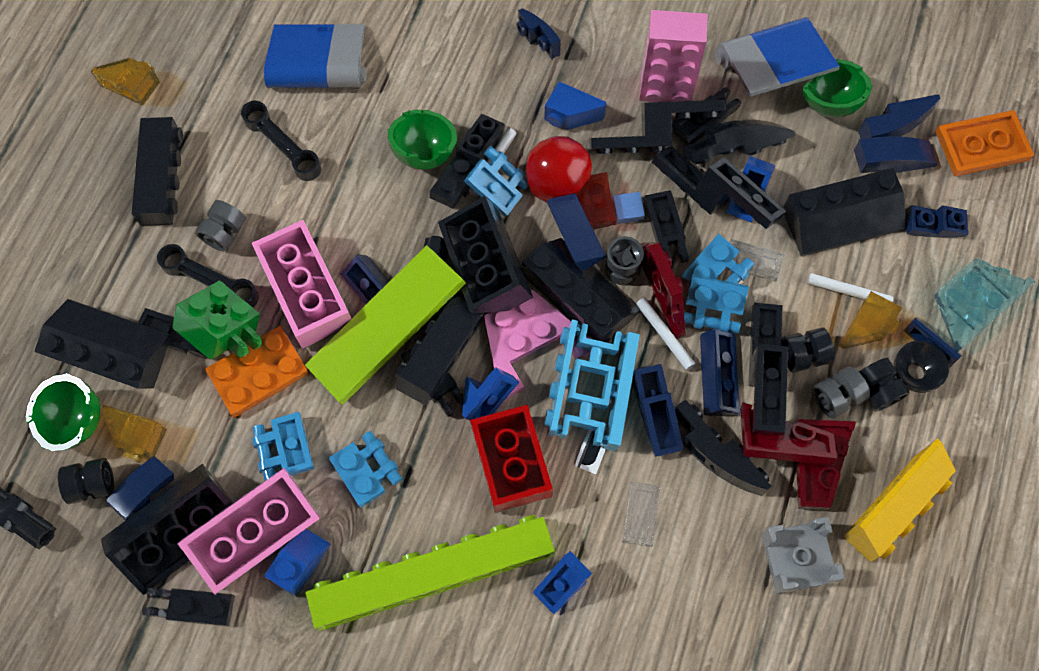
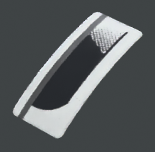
M605 424L604 435H606L607 424ZM588 430L574 466L596 474L606 449H603L604 446L593 445L595 431Z

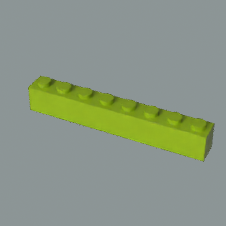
M536 515L526 516L518 520V525L508 527L507 524L498 525L491 528L489 534L480 537L478 533L469 534L461 538V543L451 546L448 542L433 546L431 548L432 552L420 555V552L409 553L402 557L403 561L394 564H391L390 561L381 562L372 566V571L361 574L360 570L349 572L343 575V580L331 583V580L318 582L313 585L312 590L305 592L314 629L318 631L327 630L554 557L555 550L544 517L536 518Z

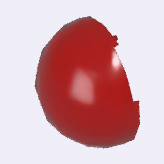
M553 136L542 140L529 152L526 170L530 190L535 197L544 202L551 198L576 194L583 188L588 178L590 179L592 171L590 154L581 143L570 137Z

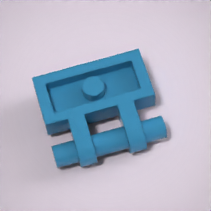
M490 146L484 153L491 160L490 165L484 159L479 160L464 182L481 197L486 196L504 217L509 215L523 196L515 187L519 185L525 190L529 183L528 179L524 176L525 173L519 167L515 168L506 160L507 156L502 151L498 152ZM501 169L505 174L509 176L508 180H506L497 171Z
M718 233L681 277L689 284L692 275L717 280L718 276L727 268L732 274L726 281L739 283L741 280L745 281L750 275L748 272L755 264L747 257L740 265L734 262L733 259L740 251Z
M692 275L686 304L697 307L695 314L684 312L685 323L691 324L693 328L697 329L707 327L723 330L724 332L739 333L741 323L730 321L731 313L743 315L749 289L748 285ZM706 308L722 311L720 319L704 316Z
M299 412L270 420L273 431L267 433L263 424L252 427L254 433L252 442L254 448L258 450L260 459L258 468L259 472L263 473L264 481L273 476L275 470L280 467H285L291 476L314 469L302 416ZM276 443L279 455L271 458L269 445Z
M372 431L362 436L367 446L361 451L353 442L329 457V460L360 508L386 493L380 483L386 478L389 479L392 485L402 481V477L397 471L399 469L398 465L394 460L389 459L384 451L385 446L381 439H376ZM373 456L380 465V469L376 472H373L366 462Z

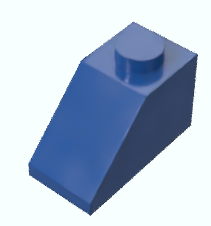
M559 81L545 104L544 120L555 127H562L567 130L588 125L604 119L607 102Z
M750 156L742 173L765 192L776 165ZM731 199L726 213L752 222L753 217Z
M305 529L281 549L264 577L297 597L331 544Z

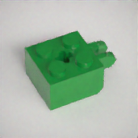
M220 280L176 304L172 328L208 359H214L227 350H231L234 354L243 358L249 353L248 346L252 349H257L262 345V338L256 333L260 313Z

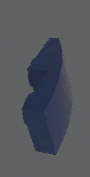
M523 8L518 10L516 26L519 34L522 37L525 36L530 45L538 41L543 52L546 51L551 59L560 56L561 40L553 29L530 11Z
M911 205L906 209V234L938 238L966 237L968 235L967 210L944 205L936 210Z
M153 456L116 488L107 499V504L124 520H127L150 503L151 496L174 480V473L156 456Z

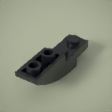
M481 113L456 147L455 157L429 191V198L454 209L461 197H466L471 188L464 180L479 160L484 159L487 162L489 158L484 153L490 146L495 149L505 124Z
M736 120L706 127V139L682 148L685 158L693 163L702 164L710 161L711 157L715 155L729 154L736 149L746 155H755L762 152V149L765 147L782 145L787 142L786 139L796 135L795 131L777 123L762 120Z
M685 399L676 406V418L689 433L682 444L706 468L728 483L759 496L764 495L772 487L766 472L760 467L756 468L749 459L750 457L743 456L742 444H737L734 439L725 445L721 443L722 438L713 427L709 428L702 420L703 415L696 405H690Z

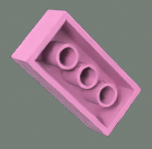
M651 10L641 70L639 100L650 103L692 101L707 42L708 14Z
M304 220L252 242L260 263L302 349L339 332L351 320V316Z
M284 467L186 536L178 545L213 593L216 594L312 525L320 517Z

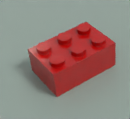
M528 404L470 420L495 513L553 496V487Z

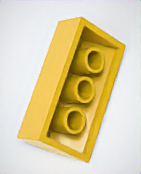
M937 438L918 452L842 536L870 562L880 557L883 560L886 559L896 548L892 544L898 536L904 538L915 526L911 521L918 514L921 517L925 515L934 505L930 501L936 493L942 495L952 485L953 482L949 478L956 470L943 443Z

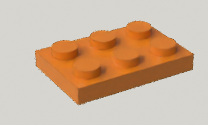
M1015 110L939 125L935 131L954 177L1026 162L1034 157L1032 148Z
M281 325L260 337L262 338V345L259 348L252 349L248 346L249 353L243 358L231 353L205 368L233 418L309 375L308 370Z

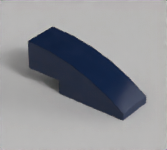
M939 94L890 103L886 106L882 115L865 118L858 131L861 139L902 137L920 125L932 113L941 98Z
M893 136L859 139L854 148L860 173L883 171L894 168L895 173L932 168L937 165L930 141Z
M662 364L634 369L632 383L654 457L684 450L671 392H668Z

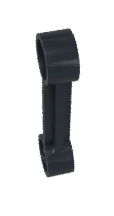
M253 100L247 102L242 107L241 116L246 127L251 131H261L292 162L293 169L299 179L311 181L320 175L321 164L316 153L311 150H302L271 120L264 103ZM255 111L264 112V115L259 120H248L251 113ZM305 160L315 161L314 167L308 171L298 169L300 163Z
M168 244L162 247L157 254L158 264L168 275L177 276L184 274L206 286H210L220 280L235 293L241 288L252 289V294L245 302L254 307L259 300V293L250 280L237 279L233 281L189 259L179 245ZM175 253L182 255L177 265L172 267L165 266V261L170 255Z

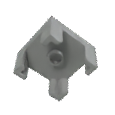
M829 517L814 519L808 524L783 528V525L768 527L761 533L776 594L835 584L845 579L841 563L836 565L833 563L826 536L832 533Z

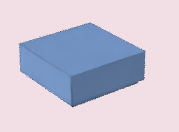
M640 192L613 195L617 224L644 220L645 214Z

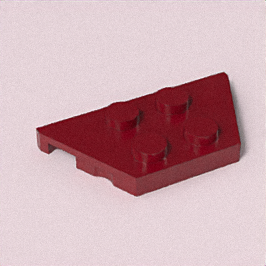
M659 242L640 243L644 250L642 268L667 324L676 339L685 337L683 284L680 277L673 274L670 255L667 251L662 250Z

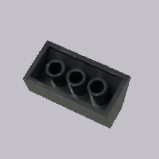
M894 168L789 194L783 207L786 210L785 218L801 257L903 231L906 228L904 191Z
M486 196L481 197L438 222L455 272L466 282L462 287V291L469 311L472 314L509 311L533 298L500 212Z
M562 238L542 243L522 261V270L525 278L568 319L577 320V324L580 325L582 323L588 324L586 335L593 340L608 343L616 331L620 332L640 313V309L593 266L582 271L574 262Z
M67 299L43 324L34 352L137 389H149L155 387L172 334Z
M201 464L102 537L101 543L104 554L139 592L145 595L148 588H154L189 561V558L178 543L232 505L233 502L218 481Z

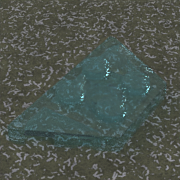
M977 258L969 263L934 295L955 349L959 352L1036 281L1029 277L1024 280L1010 274V270L994 267L988 262Z

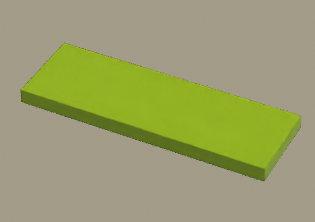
M426 245L305 366L340 404L344 405L466 282Z

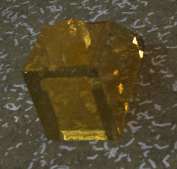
M132 58L97 66L91 70V73L101 87L142 106L160 83L152 65Z
M871 291L861 304L839 347L846 349L881 341L888 332L894 334L902 320L898 318L902 307Z
M103 405L101 411L115 446L125 452L123 457L140 463L142 459L149 460L156 455L167 430L157 421Z

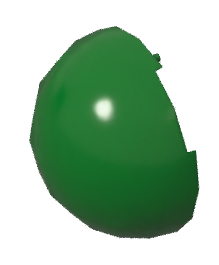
M835 59L840 66L839 70L814 77L811 83L807 81L803 87V97L811 109L823 117L841 118L855 113L865 105L873 85L869 76L862 70L863 67L852 61Z
M408 110L392 122L388 129V142L393 154L401 163L416 170H429L442 165L451 156L457 143V131L451 121L439 113L430 110Z
M58 375L44 381L32 394L27 407L26 417L32 434L41 444V447L51 451L76 448L93 435L100 420L101 408L99 398L86 382L70 375Z

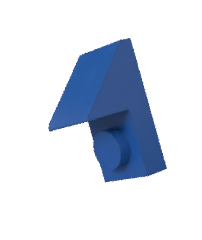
M497 367L487 376L483 383L467 376L464 389L463 417L470 421L494 414L518 385L519 381L513 375Z
M569 551L543 579L533 593L554 615L586 584V580L592 573Z

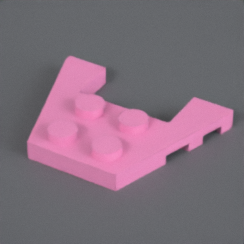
M534 290L531 291L533 298L509 311L490 312L484 315L494 369L497 367L513 375L519 381L518 385L506 399L524 390V385L511 364L560 339L563 327L568 328L571 322ZM575 335L572 356L574 359H583L590 355L591 350L576 347L578 335Z

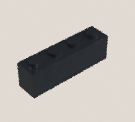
M173 117L140 118L131 213L140 226L173 225L174 215L178 211L175 192L179 190L180 186L177 167L181 166L179 143L183 142V132L181 127L177 126Z
M457 292L451 300L440 308L439 313L441 315L439 318L430 321L425 330L426 337L423 341L417 340L410 353L412 357L408 363L403 361L395 374V377L398 378L396 390L425 406L429 404L484 318L485 313L472 314L469 311L464 294Z

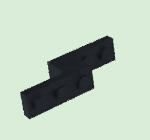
M726 100L642 103V136L589 138V149H596V154L612 153V148H622V153L639 152L638 147H649V152H661L665 150V146H672V113H675V118H691V113L702 112V117H718V112L726 111Z
M673 146L659 152L652 160V163L663 174L670 178L710 215L726 205L731 198L752 216L757 223L767 229L780 220L786 212L785 209L725 157L709 166L705 174L697 169Z
M754 302L752 306L748 386L754 387L752 433L778 436L785 434L788 347L781 346L783 305Z

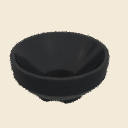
M920 340L909 342L898 351L894 359L893 366L897 371L895 376L897 379H902L907 389L918 393L931 392L939 388L948 378V359L939 347L930 342ZM909 365L920 366L924 372L923 378H913L908 372Z

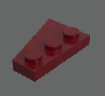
M742 402L740 414L743 456L825 465L835 464L837 453L833 433L799 421L795 424L786 421V429L783 436L752 433L753 405Z
M797 419L795 423L799 421L834 434L837 460L834 465L796 462L798 509L829 510L832 507L844 458L847 456L849 441L857 421Z

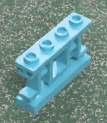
M571 320L568 328L563 327L560 344H564L563 353L557 355L554 371L559 372L557 382H552L549 398L553 399L552 410L547 409L543 426L548 427L547 436L553 437V435H556L563 439L568 434L569 425L595 431L594 446L601 445L604 446L603 449L615 451L621 446L640 334L628 332L627 335H623L622 332L616 331L610 344L586 338L588 324L582 323L580 325L577 324V320ZM575 335H578L576 347L591 350L589 361L576 358L572 369H569ZM619 345H621L616 379H614L615 367L600 364L602 353L615 356L619 351ZM580 370L605 376L602 398L575 393ZM567 389L566 401L581 405L579 417L565 414L561 425H558L564 390ZM611 399L606 435H604L606 423L590 420L592 407L606 410Z

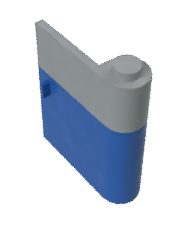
M806 17L721 42L714 52L718 65H722L725 69L733 66L750 97L839 70L840 67L811 21Z
M365 24L274 25L264 64L266 87L361 88L362 82H366V67L361 66L360 61Z

